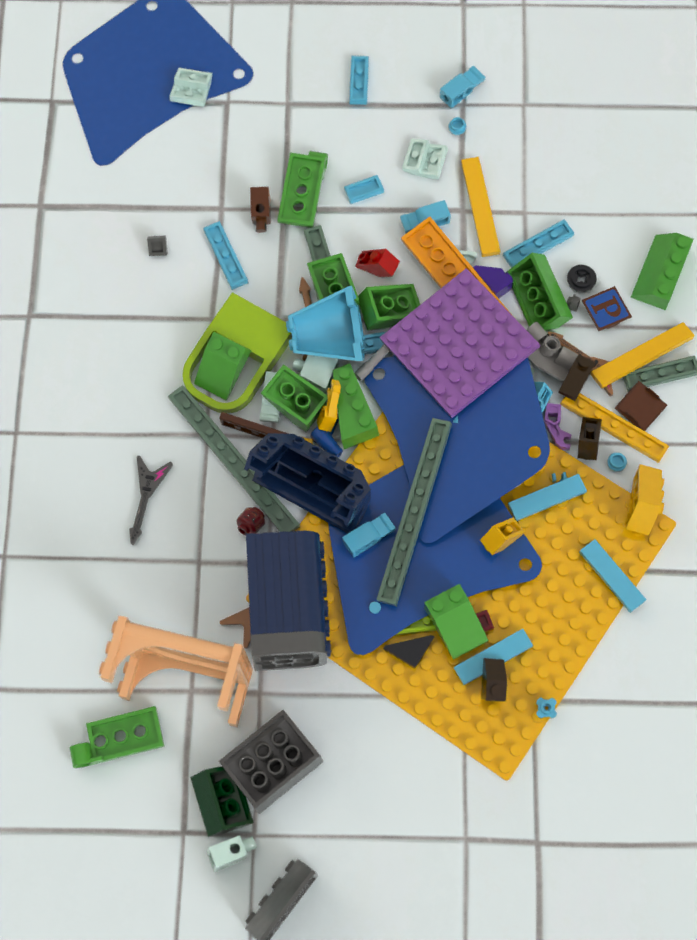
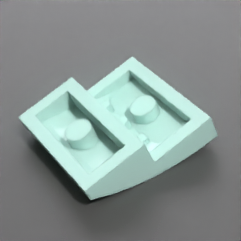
M178 68L174 77L170 101L204 107L211 85L212 73Z
M411 139L402 170L425 178L439 179L448 151L447 146L429 144L428 140Z

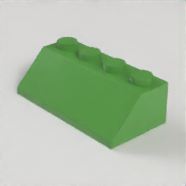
M679 233L655 235L631 298L666 310L694 239Z
M531 253L507 271L513 279L512 288L529 327L533 323L538 322L547 332L561 327L573 318L544 254Z

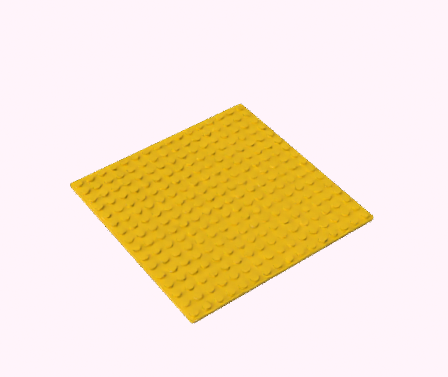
M383 412L375 421L379 436L358 444L346 461V463L352 464L362 471L368 485L404 465L398 442ZM549 442V457L544 467L521 483L520 486L515 487L500 497L510 514L512 515L508 506L509 502L560 482L563 472H566L567 478L579 474L587 492L517 521L526 531L524 535L541 558V571L535 579L528 582L492 589L468 597L475 613L484 610L488 611L494 629L485 632L488 642L454 660L437 631L393 636L368 654L357 655L353 653L348 643L329 534V524L308 512L300 523V527L295 530L317 532L320 535V542L324 541V559H321V561H325L326 578H322V581L326 580L327 597H324V600H328V617H325V620H329L330 628L329 637H326V640H330L331 657L328 658L506 781L511 778L550 718H539L537 716V699L549 700L554 698L557 702L555 709L557 708L624 606L579 551L596 539L636 587L676 526L674 520L662 513L661 515L658 514L649 536L626 530V524L631 517L628 511L630 507L633 508V499H630L631 493L562 449H559L551 442ZM532 446L528 450V455L531 458H537L541 454V449L538 446ZM553 473L556 474V482L554 483L552 482ZM527 558L521 559L519 567L523 571H528L532 567V562ZM248 593V595L246 596V601H247L248 603H249V593ZM524 629L533 647L505 662L507 677L506 702L481 699L482 676L463 686L454 670L455 666L517 631ZM430 635L434 636L433 641L415 669L383 650L385 645Z

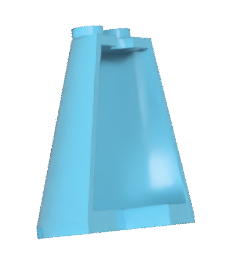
M352 286L333 293L288 316L289 321H286L287 331L292 334V339L289 340V347L293 353L364 361L365 354L362 353V350L365 349L359 306L354 301L356 294Z

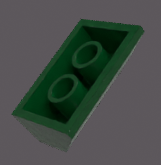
M222 766L205 769L190 777L208 837L224 834L254 823L246 796Z

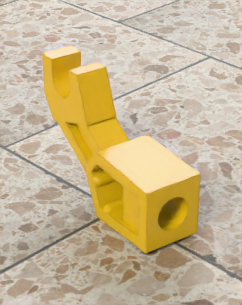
M334 379L331 381V389L328 388L327 405L322 406L317 418L318 429L328 432L332 431L337 420V404L341 390L340 382Z

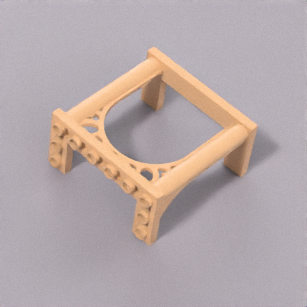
M119 616L118 620L114 621L111 631L113 637L107 643L105 650L107 657L105 662H102L100 665L99 674L103 681L113 683L117 666L127 656H130L129 662H126L124 665V679L119 682L117 689L121 699L130 701L132 692L137 684L149 674L162 669H181L224 680L217 707L219 710L227 712L235 683H238L228 720L230 726L238 727L253 672L243 645L234 643V646L231 647L132 623L127 617Z

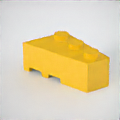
M639 464L633 478L630 499H633V508L630 507L628 511L631 517L626 524V530L649 536L658 514L661 515L664 509V503H662L664 497L662 470Z

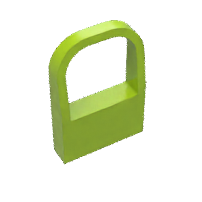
M232 292L185 362L183 382L187 391L196 401L219 413H234L245 408L265 381L266 371L271 372L288 347L289 340L292 339L291 332L287 331L286 322ZM213 332L221 334L252 350L249 357L261 363L244 393L237 400L229 403L218 402L198 391L191 383L192 372L203 357L204 350Z

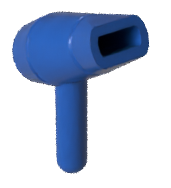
M337 414V420L331 432L319 430L316 427L310 436L323 450L339 458L342 455L343 449L332 437L339 422Z

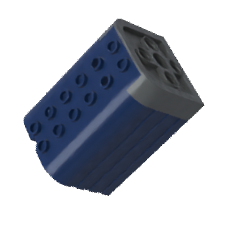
M314 531L246 534L251 653L254 670L297 669L325 665L327 657H331L330 640H326V637H329L330 628L329 620H325V617H328V600H324V597H327L326 580L322 581V578H326L325 561H321V559H324V541L320 542L319 533Z

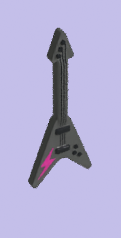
M137 456L141 499L133 528L129 529L132 545L135 544L142 534L140 528L148 499L172 468V462L151 472L142 458Z

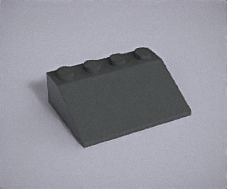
M284 710L280 711L219 760V763L259 814L324 762L320 754Z
M299 859L296 862L292 860L285 869L287 873L283 879L279 877L272 886L274 890L270 896L266 894L258 904L261 907L257 913L252 912L246 919L247 926L245 929L256 940H270L318 877L314 870Z

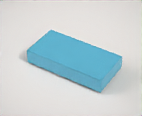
M378 175L344 186L350 204L384 193V188Z

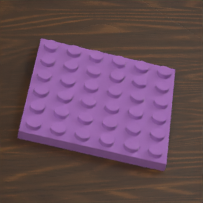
M467 268L380 337L383 344L451 418L540 348V344Z

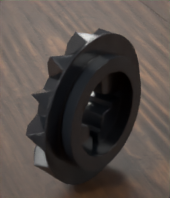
M576 265L569 270L567 275V282L570 288L575 289L576 292L583 291L585 293L591 290L597 280L595 271L587 265ZM578 276H580L581 278L586 276L584 280L585 282H577L579 278Z

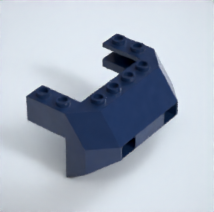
M268 433L250 450L244 467L246 471L249 469L255 471L252 481L346 533H350L358 527L371 500V489L361 470L295 434Z

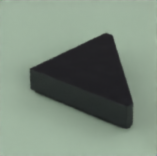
M430 635L385 645L383 650L415 669L433 641L434 636Z

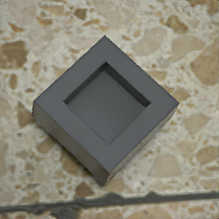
M149 236L147 238L149 256L168 254L166 236Z

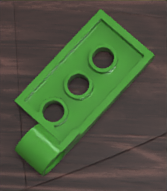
M153 706L86 723L90 743L76 744L69 747L73 768H82L165 747L157 707ZM138 726H144L146 729L145 734L141 737L135 735V729ZM118 731L126 733L125 739L121 742L115 739ZM104 736L106 738L105 744L101 747L96 746V738Z

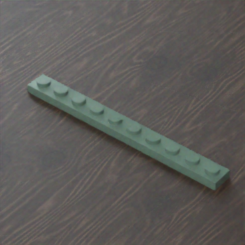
M182 385L168 396L169 400L279 532H290L299 528L300 524L276 495L252 481L255 471L251 469L246 471L244 469L246 464L245 458L187 389Z
M432 418L377 596L378 602L393 606L398 604L452 427V423L449 421Z

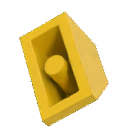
M510 518L493 525L480 541L484 548L494 555L503 551L526 531L514 518Z

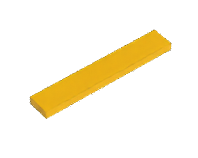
M479 157L461 159L482 257L500 254V247Z
M682 322L591 371V376L602 389L694 339V334Z
M581 393L576 401L565 396L560 403L563 407L582 418L602 419V430L658 463L669 445Z

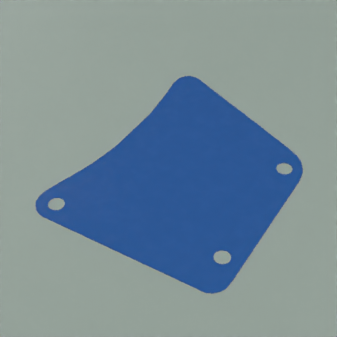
M137 0L67 51L63 60L64 74L92 158L96 164L104 166L114 162L147 133L180 112L194 106L170 101L174 77L178 68L212 73L207 99L241 88L252 80V67L187 0ZM155 1L158 6L155 10L151 11L146 8L147 3ZM74 54H81L83 60L80 63H74L72 56ZM242 69L245 75L243 78L237 79L233 76L234 71Z
M395 356L383 358L364 378L365 384L385 414L396 437L410 489L432 418L452 423L418 538L425 543L438 540L536 474L547 462L550 453L549 439L528 357L453 418L444 411ZM378 368L385 371V376L381 380H376L373 377V372ZM458 416V423H453V420ZM538 446L541 449L540 456L531 458L528 455L529 448Z
M404 465L369 485L371 500L362 521L358 525L359 527L386 513L395 526V531L389 533L377 544L353 558L342 540V537L348 533L328 523L350 649L357 655H365L374 651L410 624L428 616L424 609V602L458 584L461 585L466 596L469 597L484 591L528 582L535 579L542 568L541 558L524 534L503 551L494 555L484 548L480 540L491 527L513 518L499 498L434 542L425 543L417 538L397 606L378 602L377 596L410 493V484ZM527 558L532 562L530 570L523 571L520 569L519 562L521 559ZM372 602H378L381 605L379 613L373 614L370 612L369 605Z

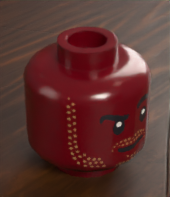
M257 507L246 508L236 520L238 531L245 536L246 534L258 533L265 525L264 513Z

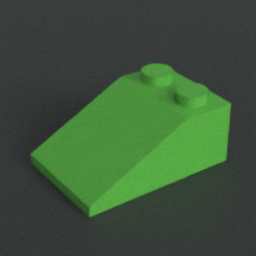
M342 253L307 263L318 301L348 286H352L356 294L354 301L359 306V297Z
M414 284L366 287L358 296L367 330L392 327L420 305Z
M213 332L204 350L194 384L227 401L252 350L221 334Z
M284 364L261 392L265 399L305 432L309 430L318 418L322 406L327 405V394Z
M460 584L424 602V609L453 660L488 642L478 617Z

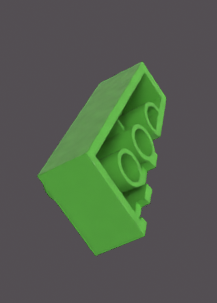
M349 363L334 369V380H338L341 385L337 404L341 440L344 449L379 436V431L351 364Z

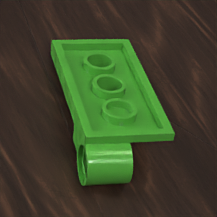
M310 151L309 155L290 153L277 219L278 223L314 227L321 184L327 168L328 153ZM303 186L306 187L307 191L304 194H299L297 189ZM301 203L304 207L301 211H296L293 209L294 205Z

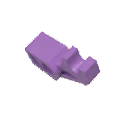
M547 403L544 414L545 427L555 446L562 450H570L571 444H565L563 440H571V434L561 430L559 427L561 404ZM549 417H556V421L553 422V421L549 420L548 418H549Z

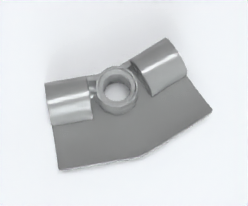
M538 322L533 323L527 331L540 344V348L528 356V360L536 368L564 382L578 354L564 346L561 347L558 338L548 336V333Z

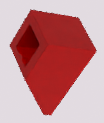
M387 249L362 251L358 256L355 266L378 277H393L400 261Z

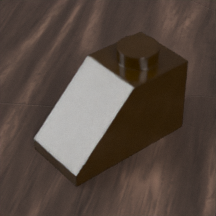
M578 354L558 393L576 401L596 362Z
M582 418L577 458L597 460L602 419Z
M483 658L481 699L506 702L507 677L504 659Z

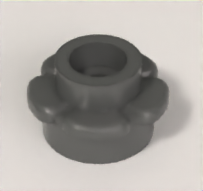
M576 294L568 297L567 305L570 312H577L581 298L577 297Z

